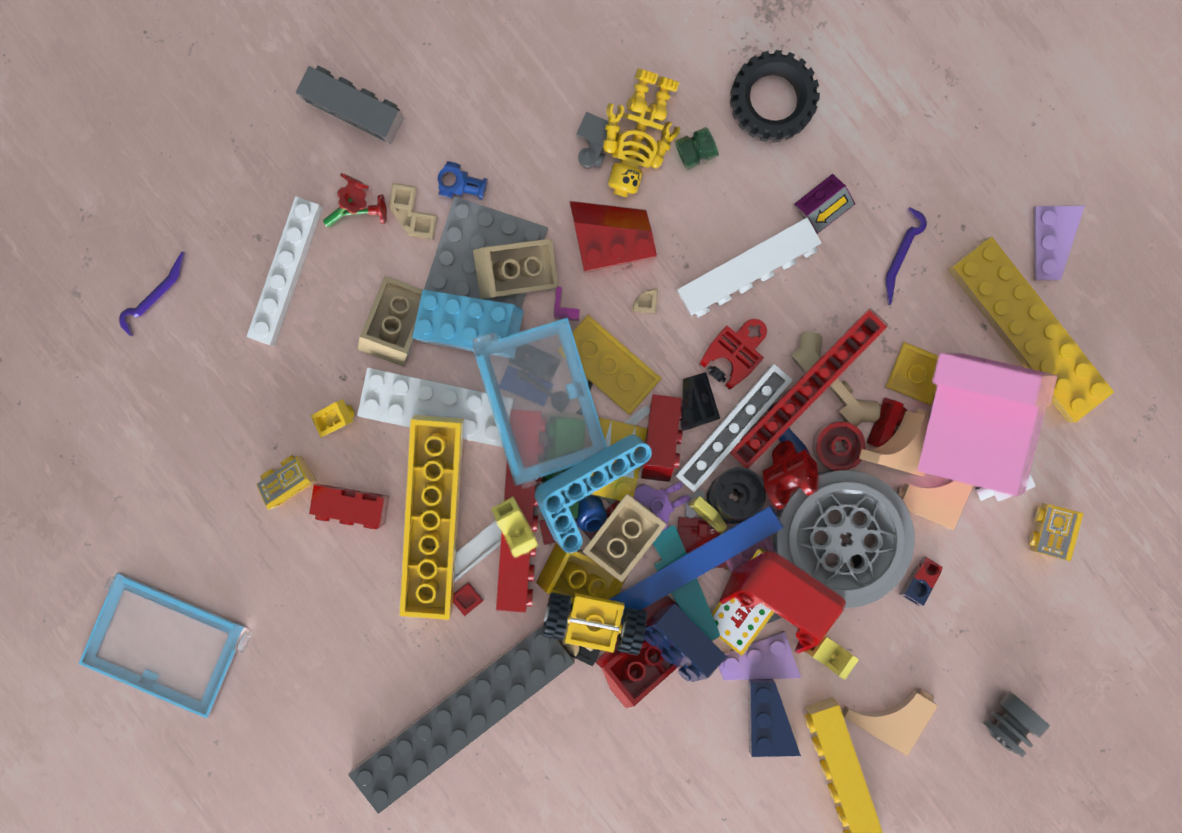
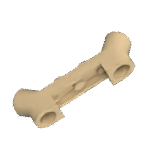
M813 332L802 333L800 336V347L790 355L804 373L821 358V334ZM837 378L829 386L844 404L837 412L845 422L857 427L862 422L875 423L879 420L881 407L877 401L855 399L851 394L853 389L845 380L841 382Z

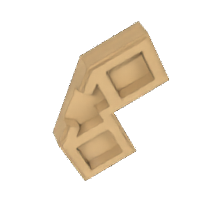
M392 183L389 209L407 234L412 237L434 240L438 216L414 211L417 187Z

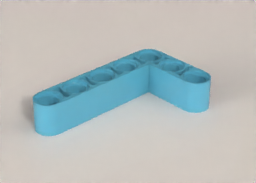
M629 435L541 484L536 489L535 499L551 535L565 552H576L582 545L581 534L568 506L643 465L650 459L651 448L638 436Z

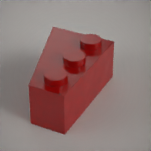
M652 394L646 444L649 445L652 453L650 459L643 464L641 479L670 482L674 468H679L680 453H676L677 444L681 445L683 431L678 429L679 421L682 418V398Z
M315 484L313 486L309 514L315 515V519L320 521H330V518L339 520L340 524L354 525V523L364 525V528L378 529L385 525L390 496Z

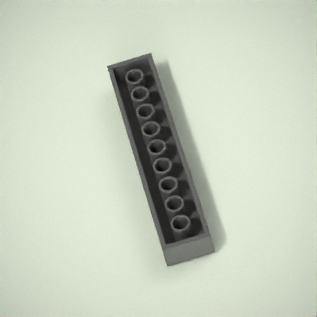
M543 622L351 769L348 776L378 814L575 663V658L570 655V652L566 649L565 645L563 646L561 640L542 636Z

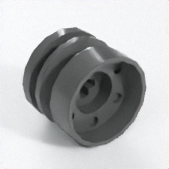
M1009 691L999 703L1006 712L1004 716L992 711L990 714L998 720L997 724L994 725L987 718L982 723L987 727L990 735L1008 751L1016 753L1023 758L1027 753L1018 745L1023 742L1029 748H1032L1033 744L1026 736L1031 733L1041 738L1050 725Z

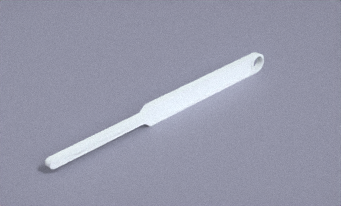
M643 406L624 423L636 425L650 413V408ZM534 507V515L541 512L539 507ZM496 520L456 552L454 582L501 545L502 530Z

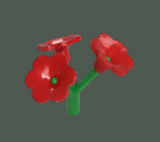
M341 173L340 176L348 184L345 188L341 187L337 191L339 208L323 219L324 224L330 227L343 216L366 213L378 215L381 224L387 223V207L384 195H378L376 205H370L368 208H365L367 206V202L364 199L366 193L361 188L368 189L369 186L347 174Z

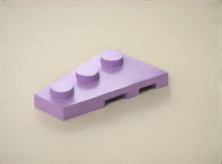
M1085 206L1033 207L1034 280H1061Z
M784 631L754 641L742 656L734 649L724 652L727 658L719 666L723 680L801 678Z

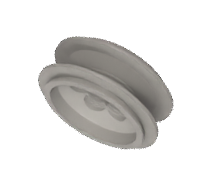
M826 470L819 472V483L816 493L808 496L800 487L791 495L786 507L778 510L777 516L784 527L773 534L775 553L843 597L846 601L844 608L860 607L873 603L887 595L898 585L911 563L915 534L910 513L900 496L889 485L872 475L854 470ZM835 509L839 512V520L835 523H830L827 518L828 513ZM858 511H862L864 521L856 525L853 522V515ZM822 530L826 534V539L823 543L817 544L814 541V534ZM848 532L849 534L847 537L850 539L849 543L847 544L844 542L843 545H841L842 540L839 538L840 535H846ZM871 533L874 534L875 543L870 547H866L864 544L865 536ZM830 553H835L837 556L836 563L832 566H827L825 563L826 556ZM856 554L860 555L862 558L861 564L858 567H852L850 565L851 557Z

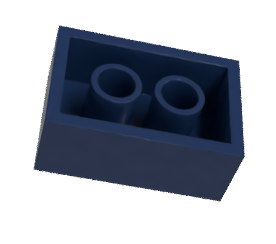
M675 603L659 609L645 626L644 639L650 645L656 646L662 652L661 656L668 663H673L679 669L678 673L686 681L695 682L708 679L727 658Z

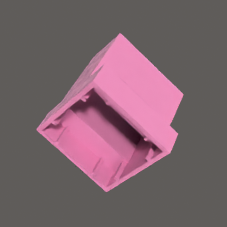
M940 353L933 383L938 385L917 471L1016 497L1024 494L1046 406L1051 404L1058 375L964 353Z

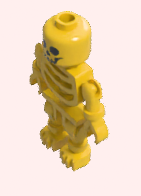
M637 68L634 77L638 80V84L634 85L635 91L632 97L628 99L626 108L629 111L635 112V115L624 113L623 105H617L618 111L616 114L613 113L614 104L609 103L606 108L608 125H605L607 136L606 140H604L603 149L607 153H612V157L620 159V163L613 164L607 184L614 189L613 194L627 198L628 193L636 194L639 190L643 177V172L639 169V166L659 168L664 160L663 156L666 150L669 151L671 148L670 142L680 132V127L678 126L674 127L672 133L669 132L672 122H666L664 125L653 122L654 119L663 121L666 118V100L670 99L668 93L669 91L676 92L680 82ZM648 83H656L655 86L660 88L655 94L657 99H655L654 103L647 106V101H645V93H648L649 90L647 85ZM622 117L637 122V127H635V130L625 129L620 131L618 122ZM646 126L662 130L661 140H658L656 143L653 137L646 134ZM633 134L632 141L625 140L627 136ZM642 139L646 141L647 146L642 144ZM630 145V147H629L630 149H628V150H624V149H623L624 146Z

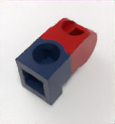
M924 556L899 595L917 606H924L943 567Z

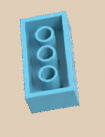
M422 290L412 338L426 344L474 352V346L519 333L524 310L513 304ZM516 347L491 355L514 359Z

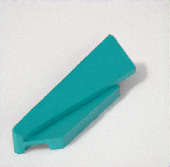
M674 525L661 531L652 543L661 559L653 563L657 571L687 554ZM697 578L671 592L681 610L711 641L720 637L719 630Z

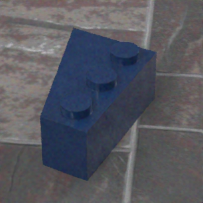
M773 679L748 680L749 753L751 757L801 756L775 681Z

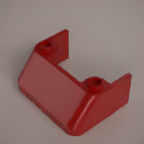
M771 551L763 552L733 569L719 600L721 604H724L736 598L741 605L746 607L756 606L761 603L798 627L796 637L799 641L794 651L797 654L817 646L840 617L846 605L845 599L779 554Z

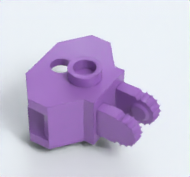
M681 481L659 490L643 483L636 487L634 498L645 507H649L651 512L667 523L663 530L667 529L669 516L674 511V508L691 500L689 495H683L670 503L667 495L683 487Z

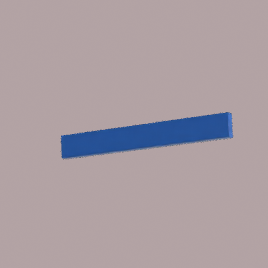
M770 505L608 600L624 603L623 614L627 607L642 610L781 530L784 526Z

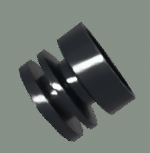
M736 467L727 470L711 483L707 491V503L719 512L725 523L730 524L740 523L758 513L766 501V490L763 480L756 472L748 468ZM732 493L733 496H738V500L735 502L734 499L729 498V495Z

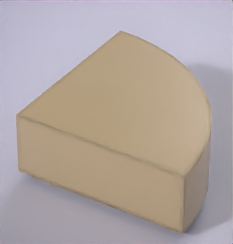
M650 289L640 294L636 298L631 312L656 314L658 289Z

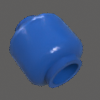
M590 495L579 500L578 518L575 521L581 530L596 532L607 521V513L600 498Z

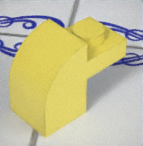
M514 497L491 508L496 522L505 535L515 558L538 546L533 531Z
M826 635L817 646L805 651L844 680L859 661L848 650Z

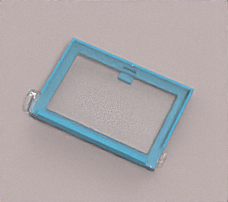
M568 318L497 339L496 332L471 339L515 485L521 484L522 488L536 485L535 479L573 467L607 448Z
M116 573L115 577L109 576L104 586V589L109 592L79 664L204 718H208L235 652H244L250 641L252 630L123 574Z

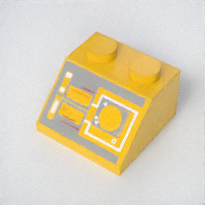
M291 455L280 462L281 468L275 472L273 469H270L260 476L262 480L256 485L268 510L278 507L317 481L302 456L294 458Z
M1042 503L1035 514V521H1037L1035 531H1032L1029 537L1030 550L1071 561L1084 513Z

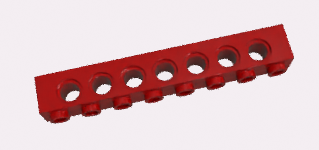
M870 307L729 453L742 466L749 469L888 327V323Z

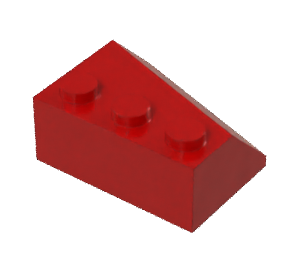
M569 201L584 273L651 260L657 257L646 210Z

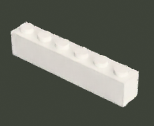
M295 196L246 337L268 345H276L323 207L319 204Z
M807 217L677 289V293L690 317L696 314L699 318L711 311L709 306L717 302L720 306L732 299L730 294L738 290L742 294L753 288L752 282L760 278L764 282L773 277L775 269L782 266L785 270L797 263L795 258L802 254L807 258L818 252L817 246L822 243Z
M771 364L676 472L675 476L695 492L793 380L775 364Z

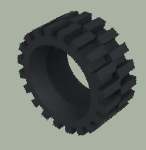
M769 50L762 52L759 57L755 55L750 58L749 62L744 64L736 75L730 92V107H733L732 115L734 120L738 119L740 122L738 126L742 130H748V135L752 138L758 136L761 138L760 141L767 142L768 140H773V143L780 142L785 138L788 140L793 138L795 134H799L816 113L818 107L816 105L820 99V93H817V88L819 87L818 79H813L814 71L812 68L807 69L804 66L806 64L805 60L802 58L799 61L794 59V53L789 52L787 55H783L782 50H775L773 54H769ZM765 76H780L789 81L794 87L797 95V104L794 112L787 118L768 120L754 110L750 100L751 88L757 80Z

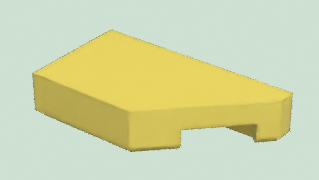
M701 496L694 497L689 502V507L720 534L728 528L719 512Z

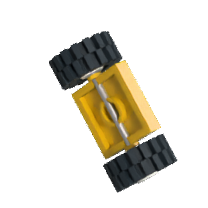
M554 592L550 593L543 622V637L563 640L566 631L565 643L614 652L618 636V652L639 655L646 630L647 611L627 607L623 614L624 603L575 593L570 613L571 596Z

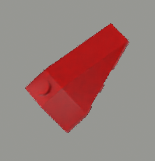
M648 642L642 643L639 655L619 652L602 667L610 690L625 708L634 707L677 669L673 663H668L661 656L662 652L656 646H652Z

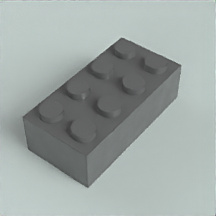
M317 65L316 69L308 66L295 92L304 102L391 145L404 119L396 104L386 99L383 102L379 101L374 93L365 88H362L361 91L357 90L352 82L343 77H339L338 80L330 74V71Z

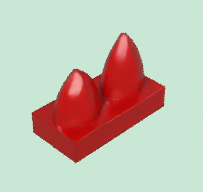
M884 397L880 409V418L874 423L866 443L880 447L896 433L894 430L895 426H900L905 412L908 411L903 407V403Z

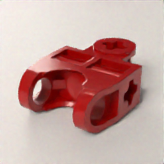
M750 319L736 333L726 325L710 343L699 364L705 368L711 360L715 361L717 358L729 360L732 365V372L729 375L731 378L725 384V387L729 390L748 377L764 359L755 349L767 335L765 323L759 319ZM757 325L760 335L758 337H750L748 327H755ZM722 336L725 337L730 343H732L736 347V349L733 346H731L726 340H724ZM739 351H741L745 356H747L753 362V364L748 359H746L741 353H739Z
M783 441L778 444L772 452L773 466L763 470L764 488L770 501L777 510H781L786 507L791 495L800 487L808 496L816 493L819 476L817 463L806 450L797 453L791 441Z

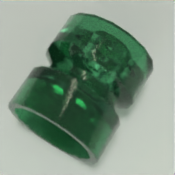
M707 127L695 131L693 137L686 135L674 141L681 161L687 170L700 165L702 159L707 162L719 156L715 141Z

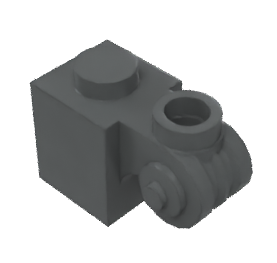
M587 111L576 133V138L587 142L590 147L580 150L578 160L584 168H592L593 166L600 168L606 155L602 151L604 140H606L607 136L605 125H608V121Z

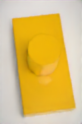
M344 399L310 415L320 438L354 422L352 419L354 417V410L352 406L345 404Z

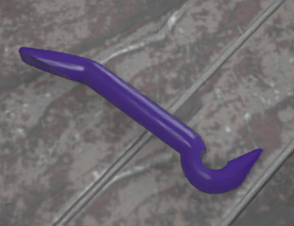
M911 207L908 208V211L919 221L918 228L910 227L906 231L886 274L888 305L892 303L895 279L915 235L921 234L927 226L924 214Z
M182 251L169 275L136 308H127L121 312L119 323L129 336H133V332L127 321L128 316L139 317L143 315L177 281L185 252Z

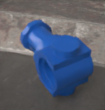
M447 161L446 165L444 164V168L438 174V195L452 199L453 195L462 196L464 193L478 196L480 200H483L488 178H483L482 180L470 177L468 172L460 170V164ZM447 174L456 176V181L451 186L443 184V178Z

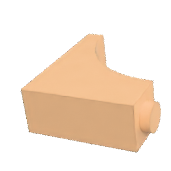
M917 409L916 413L906 411L902 423L893 437L876 449H862L859 459L924 477L925 473L917 470L931 412Z
M951 479L943 484L932 487H916L905 483L904 487H899L897 494L903 500L909 512L954 530L973 485Z
M912 689L910 694L901 703L888 710L862 712L845 706L842 714L851 723L908 756L938 705L932 701L934 696L922 689L919 693Z

